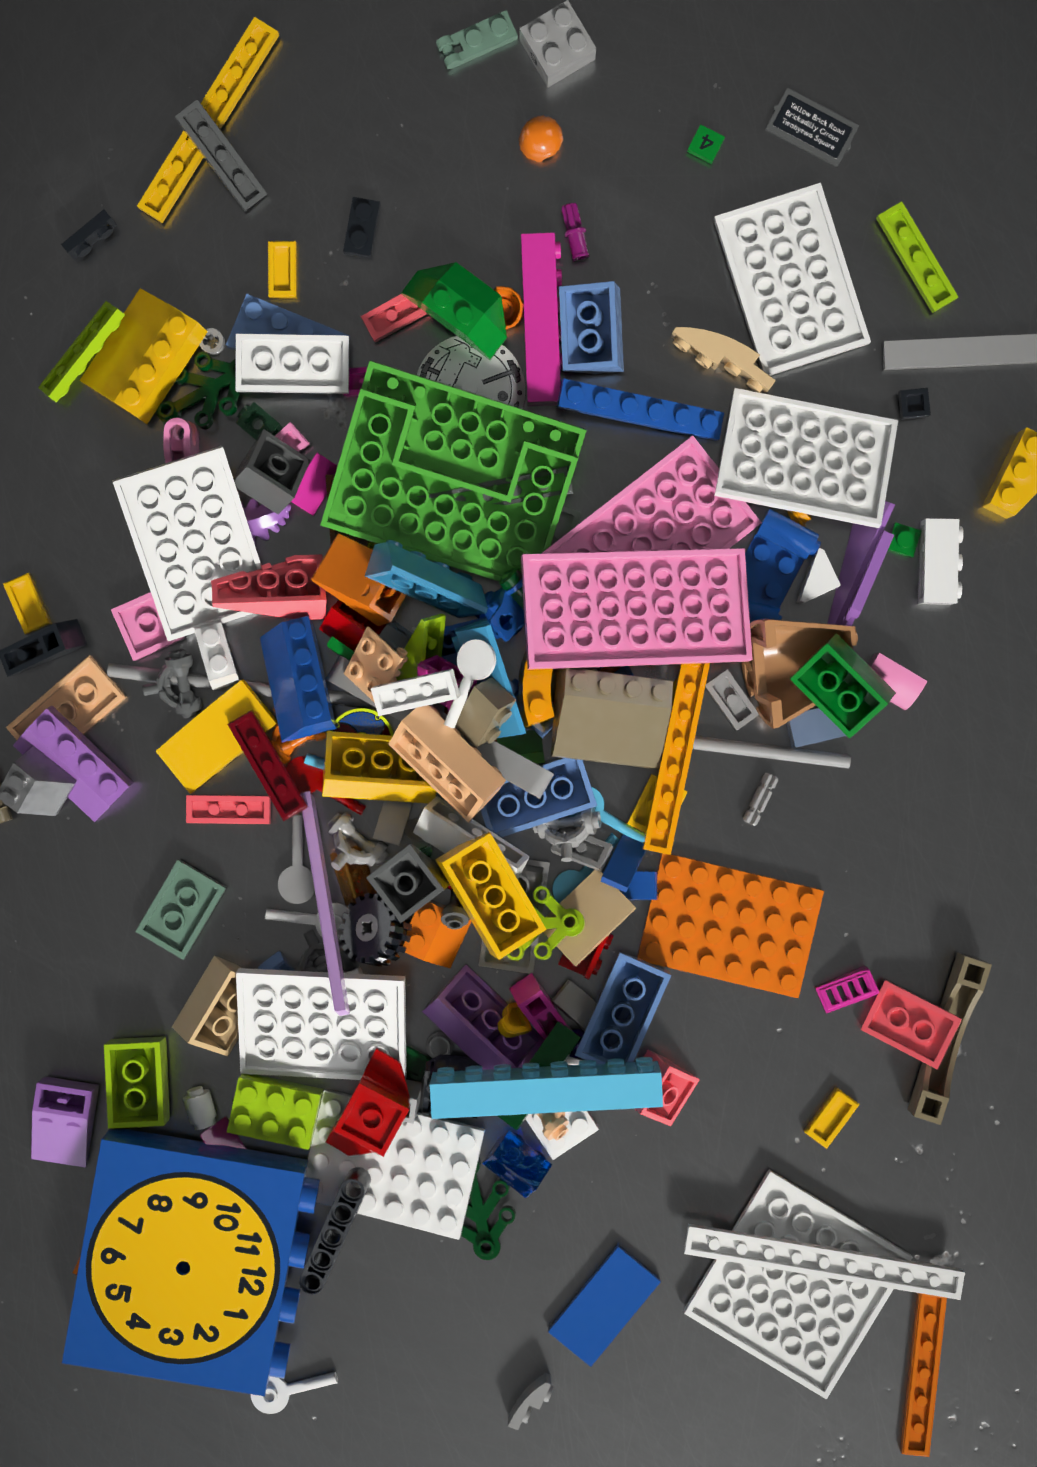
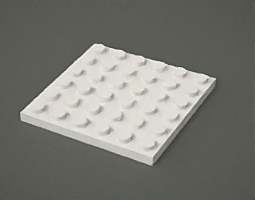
M770 1169L765 1174L732 1231L910 1261L913 1258L911 1254ZM714 1259L683 1311L687 1316L827 1399L893 1289Z

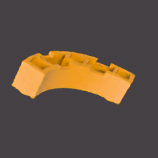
M527 652L524 654L519 671L517 696L524 728L549 721L555 717L551 702L553 669H527Z

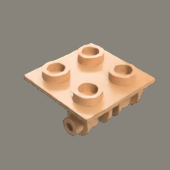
M367 627L344 675L374 702L371 688L397 681L396 677L401 673L398 669H401L404 662H407L408 658L406 655L408 652L400 647L395 651L370 627Z

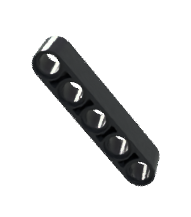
M355 1167L351 1169L339 1188L300 1277V1288L306 1294L316 1295L320 1293L332 1272L371 1183V1176L364 1168ZM351 1182H356L361 1188L353 1186ZM341 1205L348 1207L350 1211L344 1210ZM331 1229H336L340 1234L334 1233ZM321 1252L327 1253L329 1257L324 1256ZM311 1275H315V1276H317L319 1279H315V1278H313Z

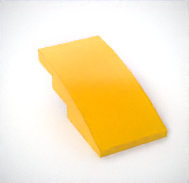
M242 679L179 730L156 752L186 790L192 794L243 753L227 724L251 710L254 711L266 733L278 722L247 682Z

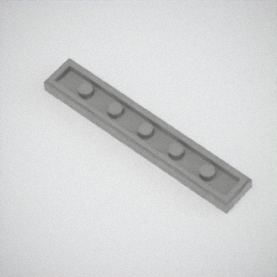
M1037 334L883 341V371L1037 363Z

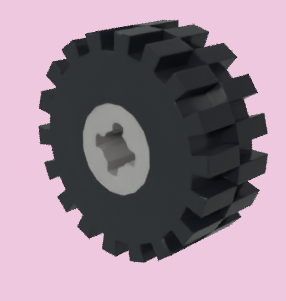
M366 893L364 897L358 896L355 898L357 904L350 903L347 906L350 909L349 913L344 912L342 918L346 919L345 923L340 924L339 930L344 931L343 935H339L340 941L346 943L342 948L344 952L349 953L348 957L357 962L382 967V965L388 966L391 964V960L397 961L400 958L398 952L404 953L407 949L403 945L405 941L410 942L411 936L407 935V931L412 930V924L407 923V920L411 919V917L409 916L400 923L379 894Z

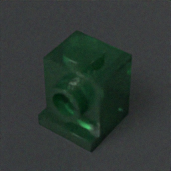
M255 402L250 406L248 404L245 405L237 415L239 420L236 424L255 440L263 429L275 436L283 428L280 423ZM257 420L263 421V426L260 429L254 428V423Z

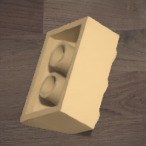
M217 956L213 957L172 1025V1028L187 1043L229 1056L239 1039L236 972L238 968H241L240 966Z

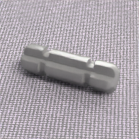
M765 773L760 781L762 784L757 787L749 804L750 809L746 810L743 816V820L753 826L758 824L761 818L759 814L764 811L772 795L771 790L772 788L775 789L778 778L772 774Z

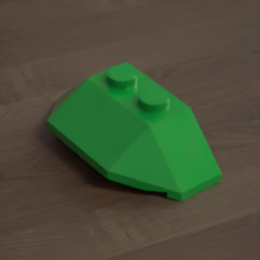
M457 262L418 270L401 292L404 297L489 360L493 358L507 339L501 295Z

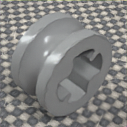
M207 328L208 332L201 341L200 347L209 355H218L225 348V338L217 329ZM213 335L215 339L219 338V343H215L217 346L213 349L209 345H205V340L209 341L207 337Z

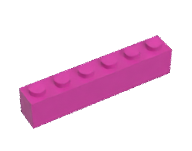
M555 233L521 234L527 407L557 406L561 386L560 370H563L562 353H559V342H562L561 325H558L560 297H557V286H562V270L556 269V259H561L560 241L555 242Z

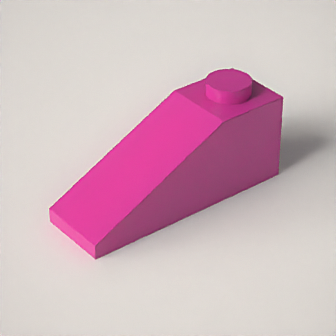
M532 973L509 988L518 1007L543 1040L547 1038L558 1021L571 1029Z

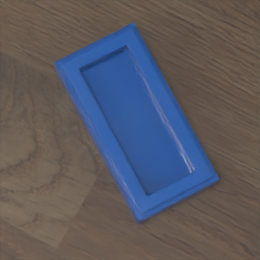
M622 835L602 875L601 882L627 892L646 850L642 849L643 843Z

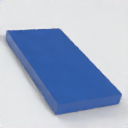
M617 1244L548 1328V1333L591 1367L656 1289L661 1280Z

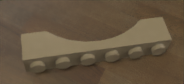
M957 952L940 1007L961 1017L962 1021L939 1068L935 1069L922 1062L907 1109L914 1117L939 1125L942 1123L950 1097L952 1076L961 1040L970 1016L984 991L992 964L984 960Z

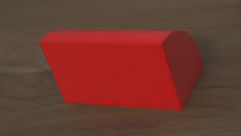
M338 600L329 610L319 630L330 638L333 636L355 652L367 627H370L379 635L386 624L377 626Z

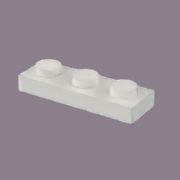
M453 669L377 685L371 688L378 716L454 700L460 697Z

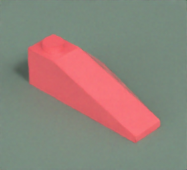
M322 554L293 555L285 558L284 562L275 565L267 563L261 565V569L248 573L241 571L211 580L212 605L217 608L288 619H297L309 616L311 620L325 619L326 590L311 581L323 556Z

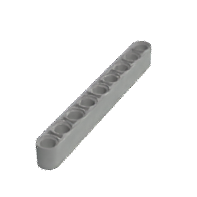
M339 655L326 680L376 707L375 703L344 675L350 661ZM415 708L388 715L402 721ZM438 710L441 717L446 720L447 714ZM460 732L461 737H462L470 746H474V745ZM496 741L492 743L486 742L477 747L482 757L491 766H495L505 780L541 799L554 775L553 773Z

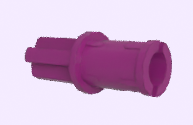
M568 203L562 206L566 227L564 235L569 240L572 260L579 261L590 257L584 236L586 228L582 227L578 205L576 203Z

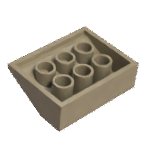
M564 668L556 674L555 717L553 718L551 756L659 769L672 710L673 681L578 668Z

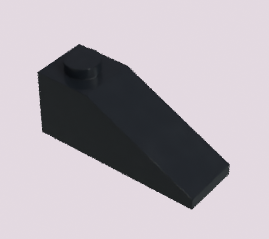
M78 619L58 622L1 649L0 660L7 677H11L69 654L87 645Z

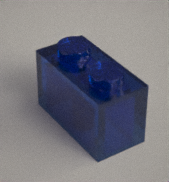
M510 1130L497 1140L482 1163L525 1198L537 1190L552 1166L541 1152L531 1148L520 1135Z

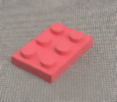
M885 980L861 1030L938 1069L962 1018Z

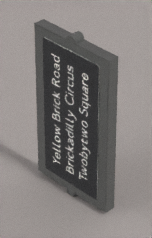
M787 87L779 104L774 106V113L765 130L838 167L846 150H850L852 147L850 143L859 125Z

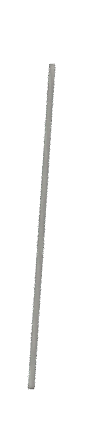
M109 663L107 676L157 683L156 678L160 669ZM188 673L190 687L212 689L207 675ZM175 675L171 678L170 684L178 685ZM245 680L256 695L272 697L268 682ZM234 685L227 686V687H224V688H220V689H217V690H220V691H228V690L231 689ZM328 690L331 704L377 710L376 707L348 692ZM437 703L431 704L432 707L444 713L445 706ZM695 736L693 749L841 768H849L851 763V755L703 736Z

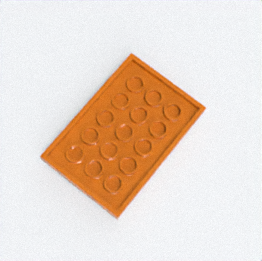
M661 853L657 870V900H650L637 958L663 967L799 998L824 890L678 855Z

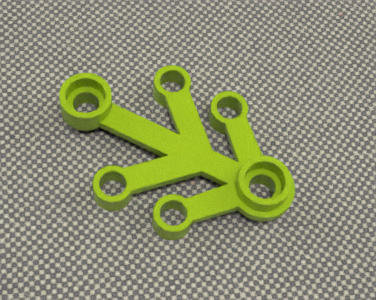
M539 886L533 892L535 901L545 904L556 915V917H544L534 907L546 929H556L545 943H538L534 947V955L538 959L546 960L550 958L552 950L565 936L573 937L582 932L585 926V919L582 913L576 909H564L551 896L548 888ZM540 890H545L547 893L544 900L538 899L537 895ZM573 917L575 924L569 928L566 926V919ZM539 935L518 947L520 953L517 957H513L511 953L507 954V957L515 961L520 960L524 956V951ZM541 946H546L548 952L545 956L541 957L538 950Z

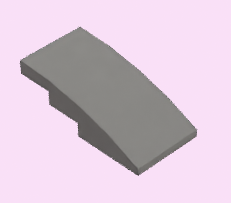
M528 859L518 881L532 905L543 914L544 904L535 901L533 892L539 886L547 887L550 863ZM545 890L538 892L539 900L545 899ZM539 936L524 951V956L517 961L509 959L507 955L498 960L490 954L482 940L478 967L533 974L536 957L534 955V947L538 944ZM519 948L511 952L513 957L519 955Z

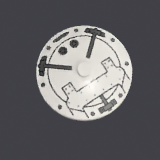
M458 336L451 337L435 346L424 358L418 369L417 375L523 409L525 402L523 372L516 358L503 345L493 358L489 360Z

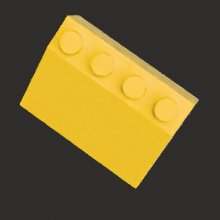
M140 288L123 313L125 316L121 320L120 326L108 336L103 348L96 354L79 381L145 424H148L208 331L185 313Z

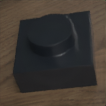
M928 388L900 390L898 392L901 420L923 418L931 415Z

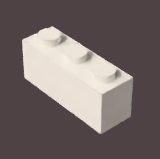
M926 518L920 521V530L922 532L919 542L918 604L958 603V598H961L962 583L958 582V571L962 570L963 565L962 554H959V543L963 541V527L959 526V519Z

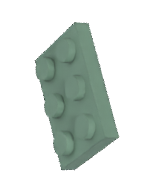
M179 859L135 932L184 960L227 887Z

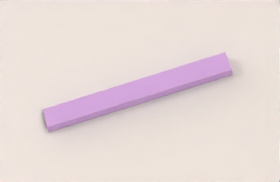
M308 791L301 793L309 806L302 811L334 1011L338 1015L343 1016L350 1014L316 803L314 796Z

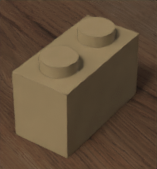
M491 677L474 686L463 706L455 727L476 748L486 742L492 743L500 735L501 731L499 729L501 725L512 715L510 710L516 699Z

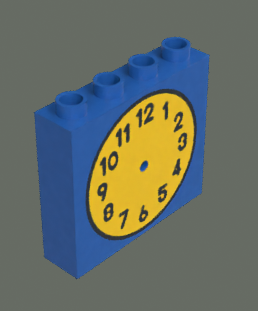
M124 1128L109 1129L100 1143L62 1363L265 1396L270 1376L285 1378L291 1344L277 1342L276 1340L280 1321L293 1324L295 1322L300 1289L286 1287L289 1267L304 1269L310 1234L296 1232L299 1211L314 1214L320 1179L306 1177L308 1159L231 1146L210 1145L201 1141Z

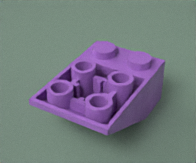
M44 1077L36 1083L32 1109L31 1159L87 1167L99 1085Z

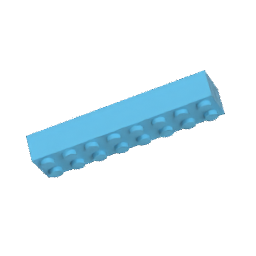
M651 1057L636 1058V1062H624V1059L615 1058L607 1060V1063L596 1064L595 1060L579 1061V1065H568L567 1062L557 1061L552 1062L551 1066L539 1067L538 1063H525L522 1065V1068H511V1065L500 1064L495 1065L494 1069L483 1070L482 1066L466 1067V1071H454L452 1067H443L437 1069V1072L432 1073L430 1081L431 1118L663 1107L662 1074L658 1061H653Z

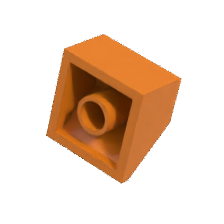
M431 900L414 913L410 922L412 930L407 931V935L411 936L410 942L405 941L403 946L407 948L405 953L450 969L472 921L469 920L468 924L460 929L448 928L441 922V912L446 905Z

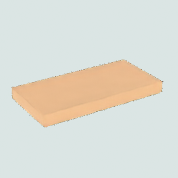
M89 655L6 728L18 740L46 708L54 706L84 735L126 699L127 696L111 677L107 676V673L98 662Z

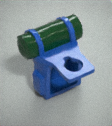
M517 567L506 571L501 577L500 585L502 588L495 592L489 591L484 594L488 607L487 613L475 615L478 619L487 617L494 637L496 639L502 638L505 642L518 634L525 625L522 573Z

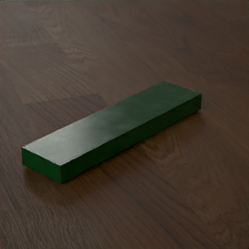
M558 1021L529 1063H538L539 1067L551 1066L552 1062H565L582 1037ZM528 1114L499 1115L498 1117L515 1130H518Z

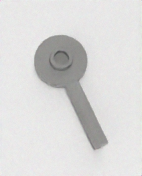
M294 815L292 817V866L286 868L278 879L279 893L286 901L293 904L304 903L315 894L312 871L308 867L303 866V815Z

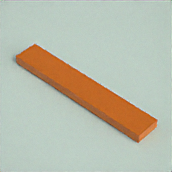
M917 1293L900 1445L901 1454L929 1457L946 1297Z

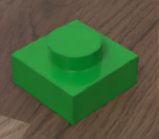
M896 522L893 523L890 533L894 534L888 551L913 558L922 531Z

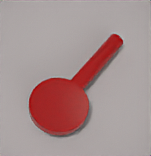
M306 756L296 757L288 763L286 768L301 793L308 791L314 793L316 790L322 792V769L304 764ZM330 797L359 815L366 808L364 804L353 798Z

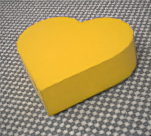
M510 1003L503 1009V1018L498 1022V1030L504 1037L512 1038L527 1034L532 1030L529 1020L517 1003Z

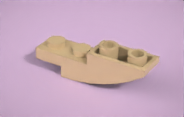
M676 327L671 335V338L674 339L673 344L681 351L687 352L689 350L697 356L695 360L706 369L711 367L715 370L722 361L726 364L724 368L730 374L736 377L738 375L742 376L748 381L746 383L747 386L755 392L760 393L762 391L766 394L776 381L754 365L760 354L730 337L691 327Z

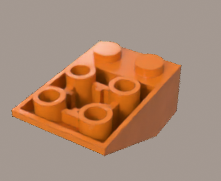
M338 533L312 576L311 581L375 625L381 626L392 622L406 594L365 577L373 549Z

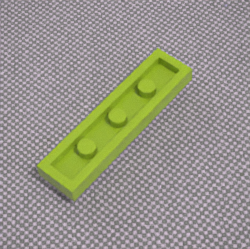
M901 201L876 217L878 223L932 314L958 298L957 293L903 202Z
M105 301L38 388L57 403L61 397L67 394L70 385L76 377L85 371L87 363L94 354L103 348L108 336L118 329L125 314L108 301Z

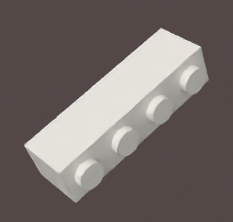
M438 796L424 807L413 831L425 842L430 843L443 853L448 852L459 844L490 832L517 879H519L530 857L472 819L468 823L449 803Z

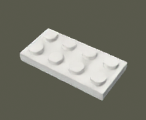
M236 334V392L349 394V336Z

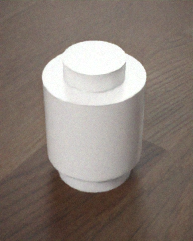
M202 1086L187 1090V1095L182 1099L190 1124L194 1126L195 1130L205 1129L214 1125L217 1114L210 1090L203 1089Z

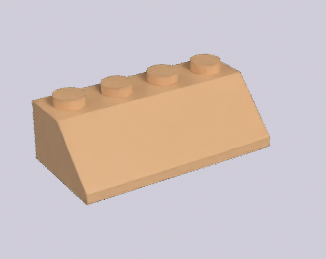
M429 705L417 707L400 722L388 745L469 823L496 795L506 780L495 766H491L482 757L476 747L470 746L461 737L460 732L456 728L444 725L445 720L436 708Z

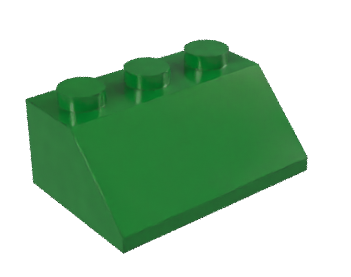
M837 633L790 678L849 739L878 714L896 694Z

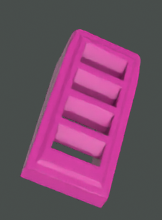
M866 966L815 987L826 1014L879 994L872 974ZM863 977L867 989L862 990L858 978ZM852 981L857 993L852 995L847 982ZM839 985L842 986V989L846 995V998L841 999L840 994L837 990V986ZM831 989L836 1000L832 1004L826 993V990Z

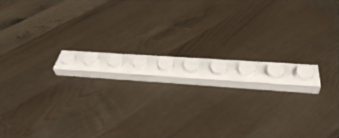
M689 1223L683 1250L684 1254L958 1300H961L965 1276L964 1270Z

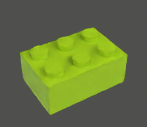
M166 1036L110 1039L104 1044L108 1129L164 1126L170 1120Z
M241 1074L237 1082L227 1133L309 1150L324 1089L257 1074Z

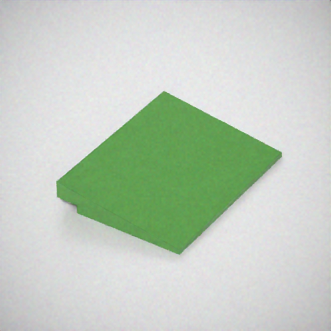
M370 360L320 526L378 544L384 543L387 540H393L403 545L402 548L409 552L417 551L426 555V559L441 562L448 566L500 582L501 577L506 571L516 567L521 571V556L523 554H541L551 546L587 430ZM568 466L566 477L564 472L553 473L552 469ZM548 470L551 473L548 476L534 478L535 473L538 471ZM531 473L532 479L518 481L519 475ZM506 478V481L511 482L501 485L494 484L491 487H483L477 484ZM542 479H545V480L548 481V482L545 483V484H539V483H538V482H539L540 480H542ZM516 485H519L522 490L518 496L513 495ZM547 487H548V489L545 490V491H542V490L539 489V488H547ZM458 488L470 490L455 494L443 493L437 497L429 498V494ZM561 490L560 495L544 498L542 495L544 493ZM483 494L494 498L491 501H485ZM462 495L466 498V501H456L455 499L457 496ZM530 496L540 497V499L526 501ZM524 497L523 502L510 505L493 504L503 501L511 503L513 499Z

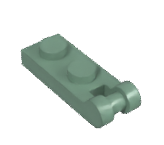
M507 10L452 35H445L436 41V45L445 56L444 63L447 69H453L517 40L518 35ZM460 44L462 51L455 53L453 47Z

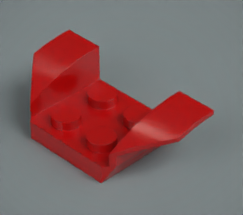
M376 1048L360 1082L325 1143L348 1156L376 1153L384 1157L411 1106L404 1072L398 1060Z

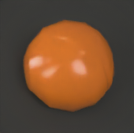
M541 115L531 118L521 130L518 139L520 150L527 158L536 162H542L546 158L554 156L563 142L562 128L550 116Z
M497 286L493 290L502 297L506 330L517 325L522 319L524 304L521 296L513 288Z

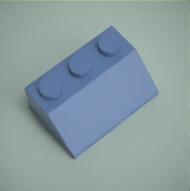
M615 281L560 286L563 371L590 374L624 372L619 286Z

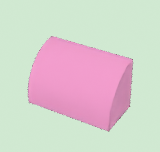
M875 653L868 664L896 692L890 702L904 710H907L914 703L928 682L881 653Z

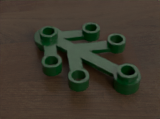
M206 352L198 353L194 358V362L199 370L208 371L211 369L225 374L215 379L187 372L184 368L182 371L184 372L183 376L177 379L175 383L178 385L189 384L200 388L175 402L165 401L161 403L157 409V416L162 423L166 424L167 421L173 418H181L182 411L205 399L202 411L196 413L194 421L200 429H209L213 425L212 416L221 389L228 385L230 387L227 397L220 400L219 409L226 416L234 415L237 411L236 403L240 392H236V359L229 363L212 359ZM202 359H208L206 364L200 365ZM227 403H232V407L229 410H224V406ZM171 408V412L164 415V411ZM208 417L206 423H200L201 418Z
M479 1158L470 1194L472 1206L468 1204L466 1217L476 1223L478 1233L463 1224L461 1236L473 1244V1250L480 1259L492 1260L497 1257L501 1249L499 1237L506 1226L514 1221L516 1211L510 1205L503 1206L498 1214V1221L489 1231L487 1219L501 1197H505L508 1194L510 1184L506 1179H497L493 1184L491 1194L483 1204L477 1178V1172L481 1167V1160ZM496 1185H505L506 1191H498ZM502 1212H511L512 1218H504ZM482 1244H490L491 1250L485 1251L482 1248Z

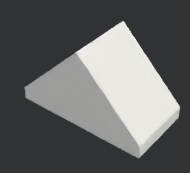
M819 548L815 556L812 557L796 603L803 604L841 586L825 550Z

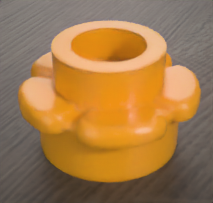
M787 511L790 519L800 523L802 526H806V522L812 519L809 514Z

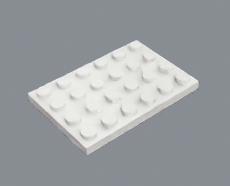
M821 183L714 216L713 220L755 352L760 354L758 362L762 371L771 376L871 343Z
M734 388L714 496L879 528L882 524L898 420Z
M222 446L112 480L168 641L195 633V629L220 622L225 623L252 614L217 608L212 605L211 580L241 571L248 573L261 569L256 547Z
M238 968L236 984L240 1074L361 1080L364 1070L377 1048L401 1063L406 1080L405 976L344 973L350 1014L340 1016L334 1011L328 972Z
M325 1089L306 1171V1177L320 1179L316 1203L332 1207L339 1188L348 1172L355 1167L364 1168L371 1176V1183L358 1214L459 1240L485 1129L443 1118L432 1119L431 1115L418 1112L414 1124L402 1122L384 1157L376 1153L348 1156L325 1142L352 1095ZM351 1182L353 1186L361 1188L356 1182ZM341 1205L344 1210L350 1211L348 1207Z

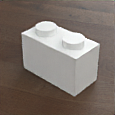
M222 623L195 629L205 670L213 691L237 684L239 677Z

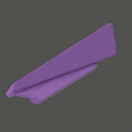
M885 501L882 524L879 528L852 524L838 579L841 586L836 588L827 624L852 626L855 618L859 617L894 537V534L883 530L895 504Z

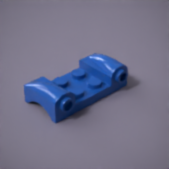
M772 509L767 510L761 521L762 523L759 525L745 552L750 623L759 619H782V616L779 615L780 606L804 560L809 555L814 557L821 545V542L817 540L819 537L818 533Z

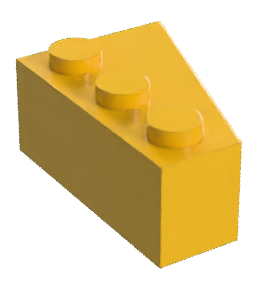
M1028 427L1017 433L982 506L1006 519L1015 516L1037 493V432Z

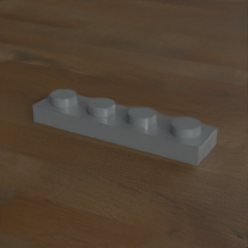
M198 100L175 116L176 121L244 212L267 195V192Z

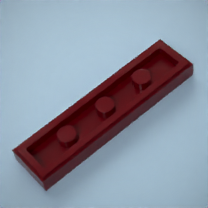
M251 710L227 724L282 820L286 821L308 808V804L254 711Z

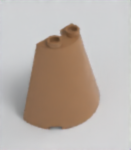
M759 619L750 623L753 660L742 662V670L749 696H755V700L759 704L756 710L764 722L773 729L779 728L815 706L790 678L836 633L853 649V646L858 641L855 626L775 619Z

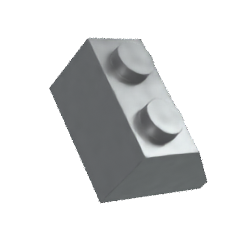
M33 746L12 764L0 786V800L16 813L56 816L77 780Z

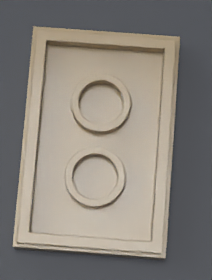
M594 870L559 903L564 909L573 908L580 911L585 919V926L580 934L573 937L565 936L557 945L559 950L575 966L589 955L636 909L619 889L601 882L603 873ZM551 911L546 917H556V915ZM573 917L567 918L566 926L569 928L573 927L575 919ZM547 929L543 933L549 938L556 929Z

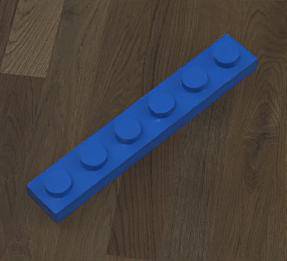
M568 379L561 380L557 408L713 441L720 440L724 412Z

